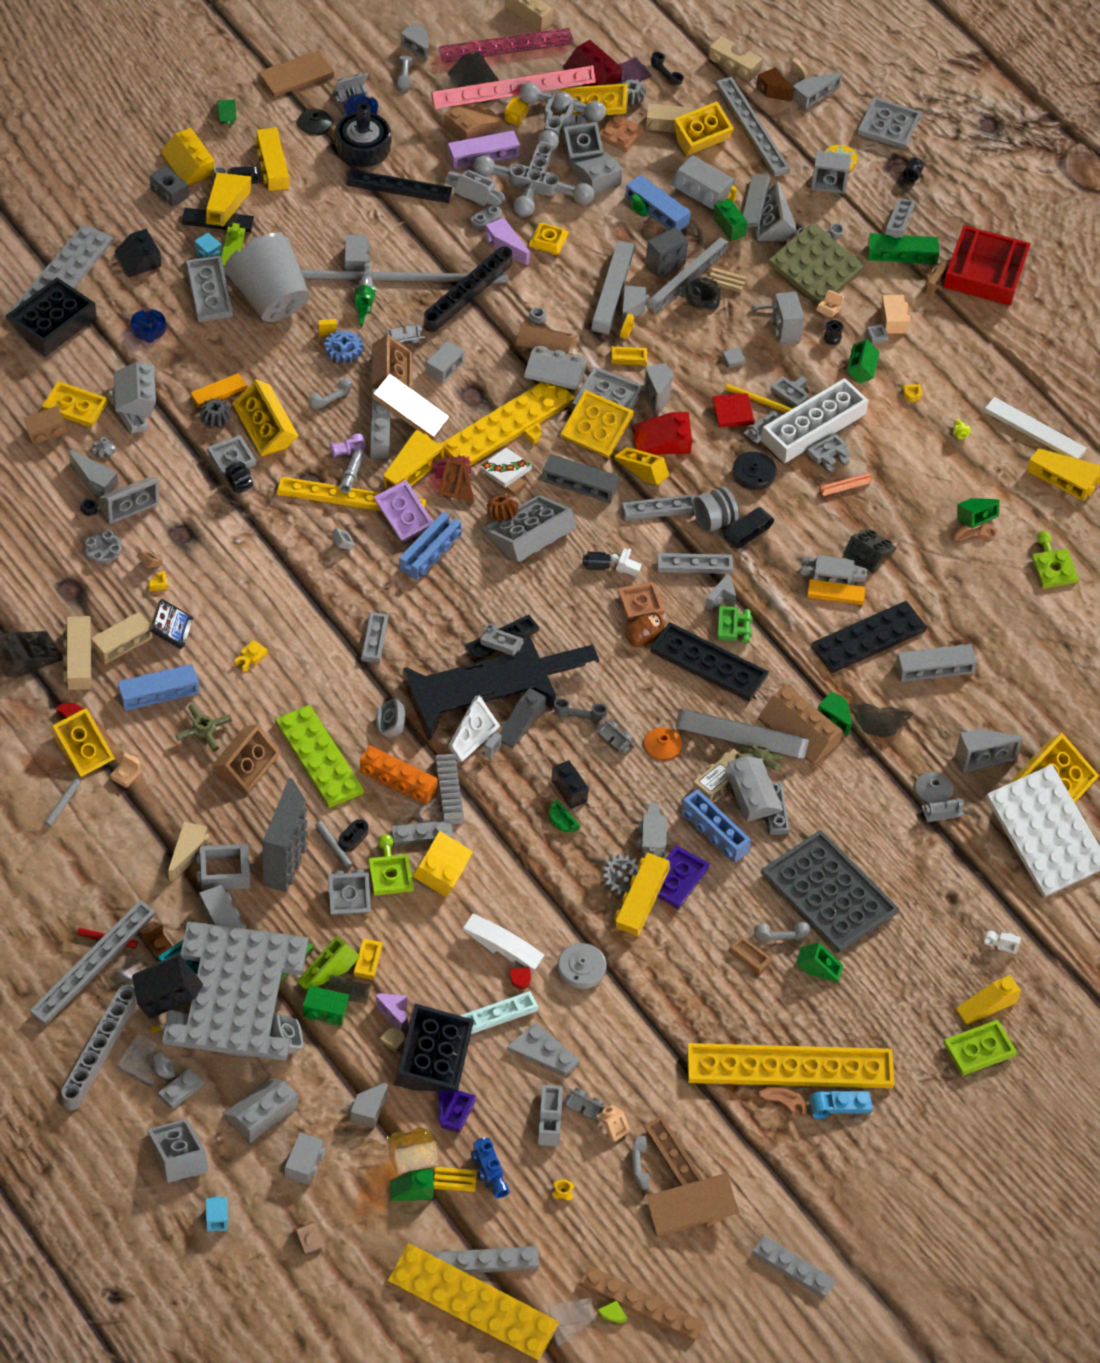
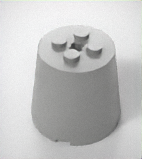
M270 233L246 243L248 247L241 252L239 250L235 251L227 260L224 267L226 274L265 322H275L284 319L301 309L309 300L310 294L288 236H284L283 233Z

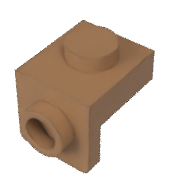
M307 1219L297 1223L298 1227L294 1228L293 1232L297 1234L303 1254L325 1246L316 1222H310Z

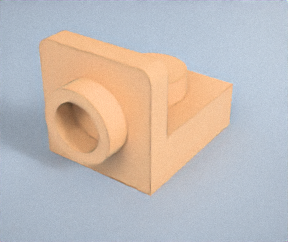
M124 753L122 755V763L110 774L111 779L127 788L141 773L140 761L135 756Z
M613 1105L604 1108L602 1112L596 1115L597 1119L604 1123L608 1136L613 1142H616L631 1131L624 1111Z

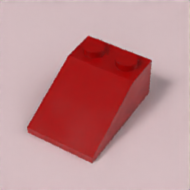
M670 412L633 425L636 450L654 455L691 454L692 433L689 412Z

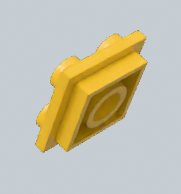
M539 223L529 243V247L549 252L552 255H559L569 231L549 224Z

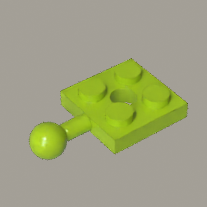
M1047 531L1039 532L1037 542L1043 546L1045 552L1032 554L1031 559L1042 588L1077 583L1079 578L1068 548L1052 551L1050 533ZM1051 566H1057L1060 570L1055 571L1051 569Z
M388 834L381 835L378 838V846L383 849L384 857L369 858L368 861L374 896L413 892L414 886L408 854L392 856L393 838ZM389 872H393L396 874V876L390 878L387 877L386 874Z

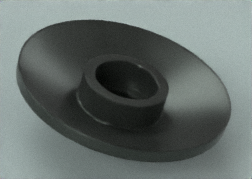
M309 109L300 114L298 125L302 131L318 135L327 132L331 128L332 118L324 110Z

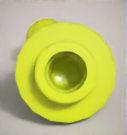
M959 419L954 421L953 435L959 439L967 438L971 434L970 426H965Z

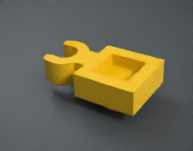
M252 640L241 651V656L235 659L234 666L237 667L239 664H244L242 671L246 672L249 669V664L252 663L256 666L268 655V650Z

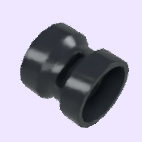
M916 157L910 158L903 170L904 178L911 182L917 181L924 169L923 161Z
M830 320L826 324L824 340L830 345H836L841 342L843 324L840 321Z

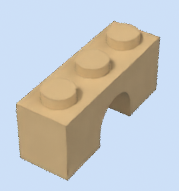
M721 36L710 46L709 59L750 82L761 71L763 58L750 51L742 56L735 55V43Z

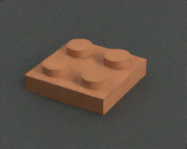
M615 114L599 133L601 141L627 153L644 133V127Z
M654 581L618 588V596L628 622L635 621L639 617L651 612L664 615L665 610Z

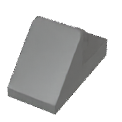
M729 574L707 596L706 610L712 612L722 602L732 607L735 606L736 593Z

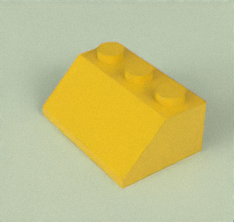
M717 101L674 118L677 141L686 156L728 140L734 130Z
M192 128L175 133L160 151V154L172 171L188 185L213 176L215 160Z

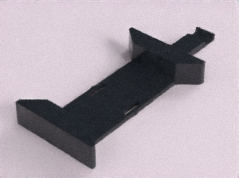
M528 636L520 651L514 656L506 655L478 663H471L470 665L427 676L406 667L403 668V682L427 740H430L439 725L440 713L470 706L474 697L478 695L483 697L482 700L484 702H488L489 700L528 691L531 688L545 696V705L553 708L556 693L548 675L583 667L586 663L592 661L598 663L599 657L592 644L540 658L531 637Z

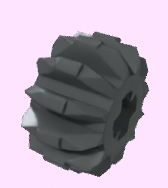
M211 398L210 402L204 401L200 408L201 421H204L205 426L210 425L212 428L218 426L220 428L221 424L226 425L227 421L230 420L231 408L227 405L226 400L220 401L219 398L217 400Z

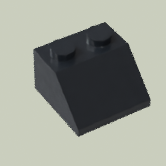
M147 229L129 234L114 251L128 278L161 267V252Z

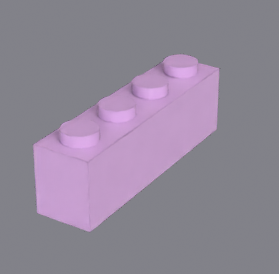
M514 131L448 143V158L453 170L473 166L476 158L482 155L489 156L496 162L519 157L520 144Z

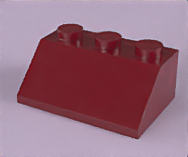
M591 40L577 46L563 65L565 70L587 66L594 67L596 82L583 84V86L620 84L622 80L623 68Z

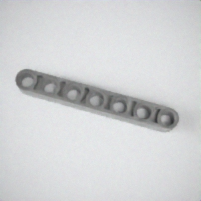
M617 241L593 318L592 332L610 334L634 255V243Z
M679 708L675 725L676 728L752 747L753 745L765 746L770 751L798 758H805L809 739L683 708Z
M126 985L118 989L61 1091L62 1102L67 1110H76L80 1107L134 1011L136 996L135 990L131 986Z

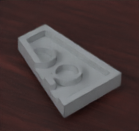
M536 1022L507 1046L508 1052L518 1053L524 1056V1059L536 1061L542 1064L544 1068L565 1077L580 1064V1060Z

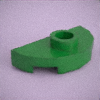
M556 799L551 804L549 810V820L552 825L563 832L580 830L579 823Z

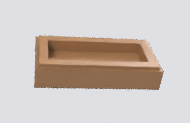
M742 935L729 947L728 952L757 974H761L772 963V958Z

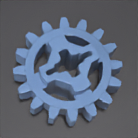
M345 329L342 332L336 330V334L330 333V337H326L324 350H326V355H329L330 360L336 359L335 363L342 361L343 364L346 361L352 363V359L358 360V356H362L364 343H362V338H358V333L352 334V330L348 333Z

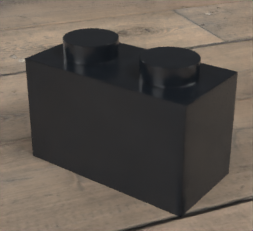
M570 760L552 767L551 781L570 809L588 801L589 788Z

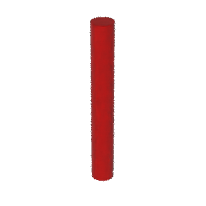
M80 927L77 931L78 936L100 940L105 935V933ZM130 940L125 947L136 949L138 941Z

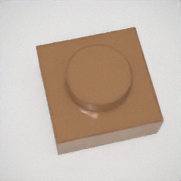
M139 551L136 558L141 560V564L147 568L160 567L162 560L150 551Z

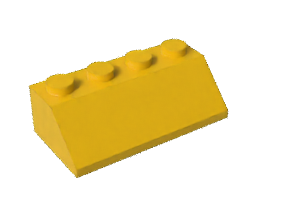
M255 379L232 403L261 456L288 448L298 437L296 430L269 384Z

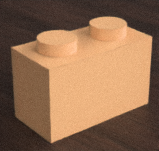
M883 295L881 313L886 332L906 333L907 326H910V315H907L908 303L905 302L904 295Z

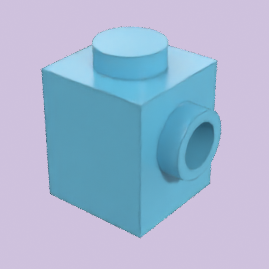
M209 233L194 241L195 253L199 258L220 255L222 257V244Z

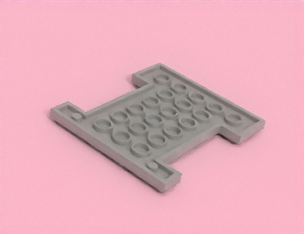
M187 922L181 957L184 960L200 962L197 976L202 981L203 986L196 999L192 1000L187 1025L166 1023L163 1045L286 1061L290 1039L271 1037L270 1033L282 973L302 975L308 937Z

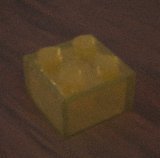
M415 1128L409 1133L396 1132L392 1136L386 1137L390 1162L398 1174L439 1165L436 1141L428 1129Z

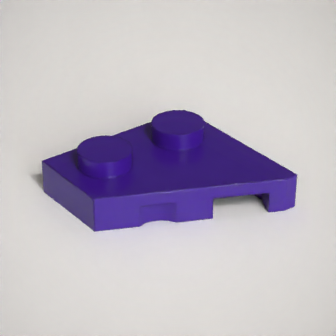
M438 1091L441 1128L461 1133L476 1102V1096L462 1091Z

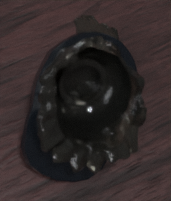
M708 277L689 281L687 285L680 288L681 292L679 293V296L685 297L691 306L708 309L718 308L721 300L720 296L722 295L717 281H714L713 278L708 279Z

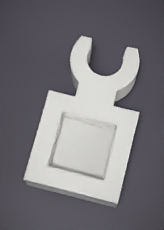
M987 930L984 944L988 946L995 945L998 946V950L1017 954L1021 937L1001 932V935H998L993 931Z

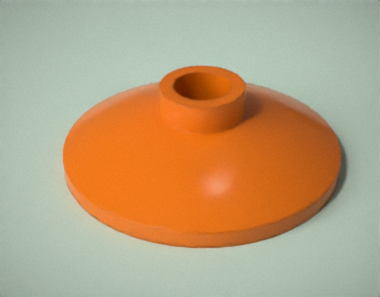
M665 727L655 728L645 736L644 748L655 759L670 760L681 752L682 739L672 729Z

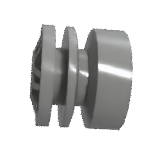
M721 486L718 489H713L710 493L705 492L693 498L692 504L696 520L706 533L720 529L721 525L728 526L739 519L736 500L726 486Z

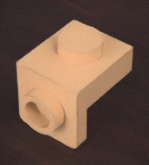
M828 290L825 299L818 304L816 311L825 317H833L840 311L844 296Z

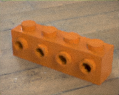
M369 745L360 758V773L425 805L429 804L437 792L438 778Z

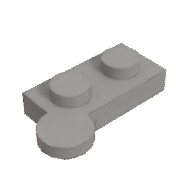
M488 624L483 628L484 635L480 639L481 645L512 656L523 645V638L500 631L496 625Z

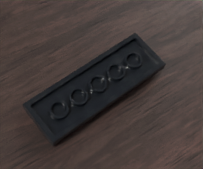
M904 601L812 642L811 647L832 674L925 632L927 626L910 604Z
M671 622L667 624L650 649L651 653L749 702L769 673V671Z

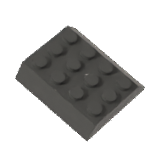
M291 778L287 781L263 839V886L284 892L287 891L289 885H293L295 869H299L301 854H305L308 842H305L308 831H305L308 820H306L308 809L305 808V798Z

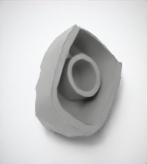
M392 699L377 708V728L379 733L388 738L400 735L404 728L405 708L398 699Z
M284 1014L274 1015L271 1028L272 1037L290 1039L288 1054L296 1053L303 1047V1036L298 1020Z

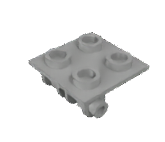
M357 73L351 78L347 79L344 77L339 79L331 95L332 97L334 96L335 102L343 103L352 100V98L356 99V96L357 98L366 96L368 89L364 87L369 73Z

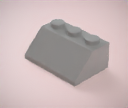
M692 155L678 169L670 185L709 208L715 209L716 203L726 200L735 179Z
M537 346L531 352L524 378L577 390L584 377L587 359L578 354L568 355L561 350L551 351L547 347Z
M135 362L115 371L113 374L115 411L151 417L156 403L154 365Z
M147 477L99 497V509L108 523L112 524L160 504L159 480L155 477Z
M745 756L728 761L725 772L746 822L783 811L762 759Z
M270 1078L223 1113V1116L251 1143L298 1108V1094L285 1081Z

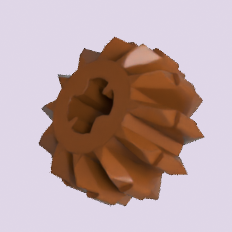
M499 494L488 500L487 512L493 521H506L517 515L519 510L518 502L512 494Z

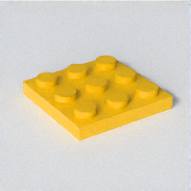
M585 389L560 436L606 458H610L632 419L634 411Z

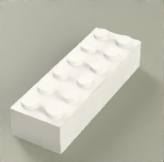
M844 378L765 425L762 430L761 442L785 464L806 451L808 447L828 438L866 415L869 400Z

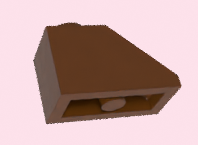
M775 67L758 74L756 87L766 97L792 101L794 88Z

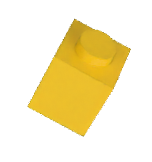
M513 96L505 108L504 121L520 127L528 115L529 104Z

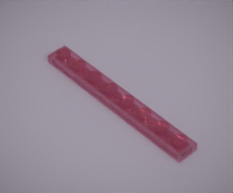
M564 28L439 46V53L442 62L445 63L573 44V37L570 29Z

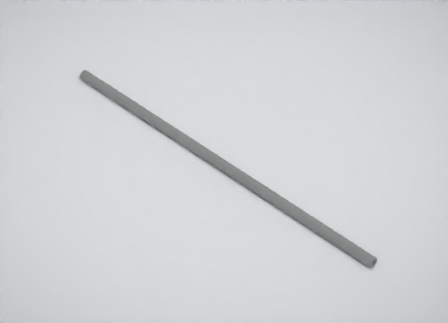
M301 270L304 279L360 280L364 272ZM372 272L371 278L375 281L460 282L468 274ZM500 275L492 283L508 284V275Z

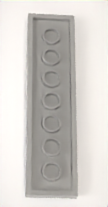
M83 224L8 313L56 277L75 289L114 242L113 237Z

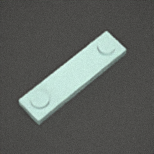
M531 991L460 1016L474 1020L471 1032L473 1034L538 1011V1005Z

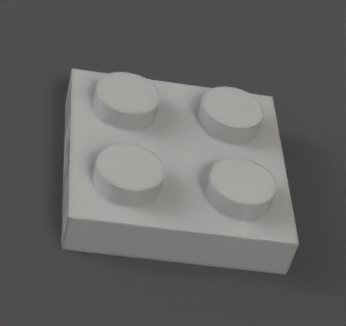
M241 435L207 447V452L222 477H226L225 468L233 462L241 461L247 468L256 466V459Z

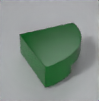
M635 193L631 198L630 209L645 217L648 214L647 207L644 201Z

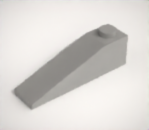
M778 181L768 187L760 225L755 228L758 241L784 242L797 232L795 220Z

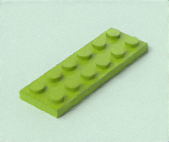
M311 705L275 719V724L328 808L364 794L363 787Z

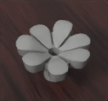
M102 437L100 442L94 441L92 453H98L99 458H104V454L107 457H111L112 452L115 453L117 450L113 446V440Z

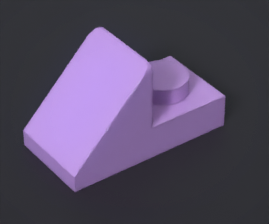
M377 994L375 1006L395 1028L403 1032L406 1031L408 1016L403 1010L407 1007L408 997L393 994Z

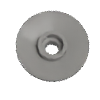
M927 772L916 780L915 792L927 804L929 802L949 801L953 795L954 787L951 780L941 773Z

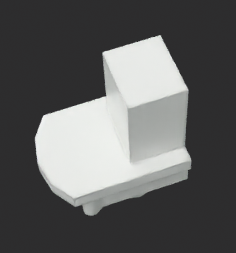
M624 548L620 557L617 554L610 555V561L617 563L616 571L637 577L642 564L628 559L632 549L627 550Z

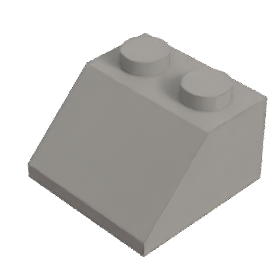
M597 122L563 127L562 137L566 153L570 159L604 154Z
M667 363L648 366L645 369L643 392L654 417L660 415L669 401L670 392H672L671 381L674 379L672 370L668 368Z

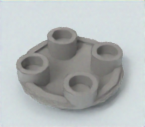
M106 530L103 533L88 537L85 540L84 549L86 556L96 563H107L119 556L122 544L112 531Z

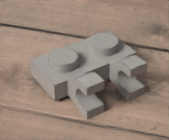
M837 434L807 448V454L817 464L823 462L825 469L829 473L835 471L833 464L836 463V460L832 457L834 455L838 456L843 466L850 463L847 457L851 453L847 450V444Z

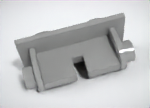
M418 324L405 326L406 333H403L402 327L386 331V335L388 334L402 345L404 341L417 343L420 342V338H425V336L420 335L422 326Z
M770 411L765 417L746 430L744 435L758 444L761 441L763 427L777 419V412Z
M602 718L605 723L603 725L600 724L596 729L599 735L608 742L614 737L611 745L619 752L626 753L629 750V745L635 747L631 741L633 737L624 730L622 733L618 729L619 725L612 719L608 721L606 718Z
M959 798L946 802H929L927 805L921 806L927 822L964 816L962 810L964 801Z
M569 1088L568 1090L571 1095H567L563 1101L566 1103V1106L577 1112H580L584 1106L586 1108L582 1114L594 1121L598 1120L596 1115L606 1108L604 1106L605 1103L595 1097L593 1100L587 1098V1093L578 1088H575V1090Z

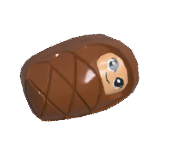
M651 612L645 614L626 627L625 638L633 647L651 644L656 641L664 630L665 621L659 613Z

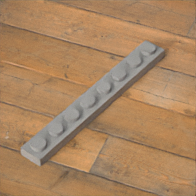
M728 77L716 81V87L772 175L776 177L789 173V165L734 79Z
M139 900L30 1009V1014L46 1026L156 915V911L142 900Z

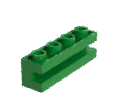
M869 233L867 243L868 260L937 264L939 237L903 235V238H894L890 235Z

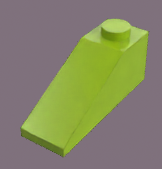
M336 935L296 982L307 991L309 986L318 987L347 972L356 963L360 955Z

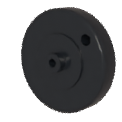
M746 452L735 459L732 475L740 486L749 490H762L774 482L777 469L774 461L769 456L760 452Z

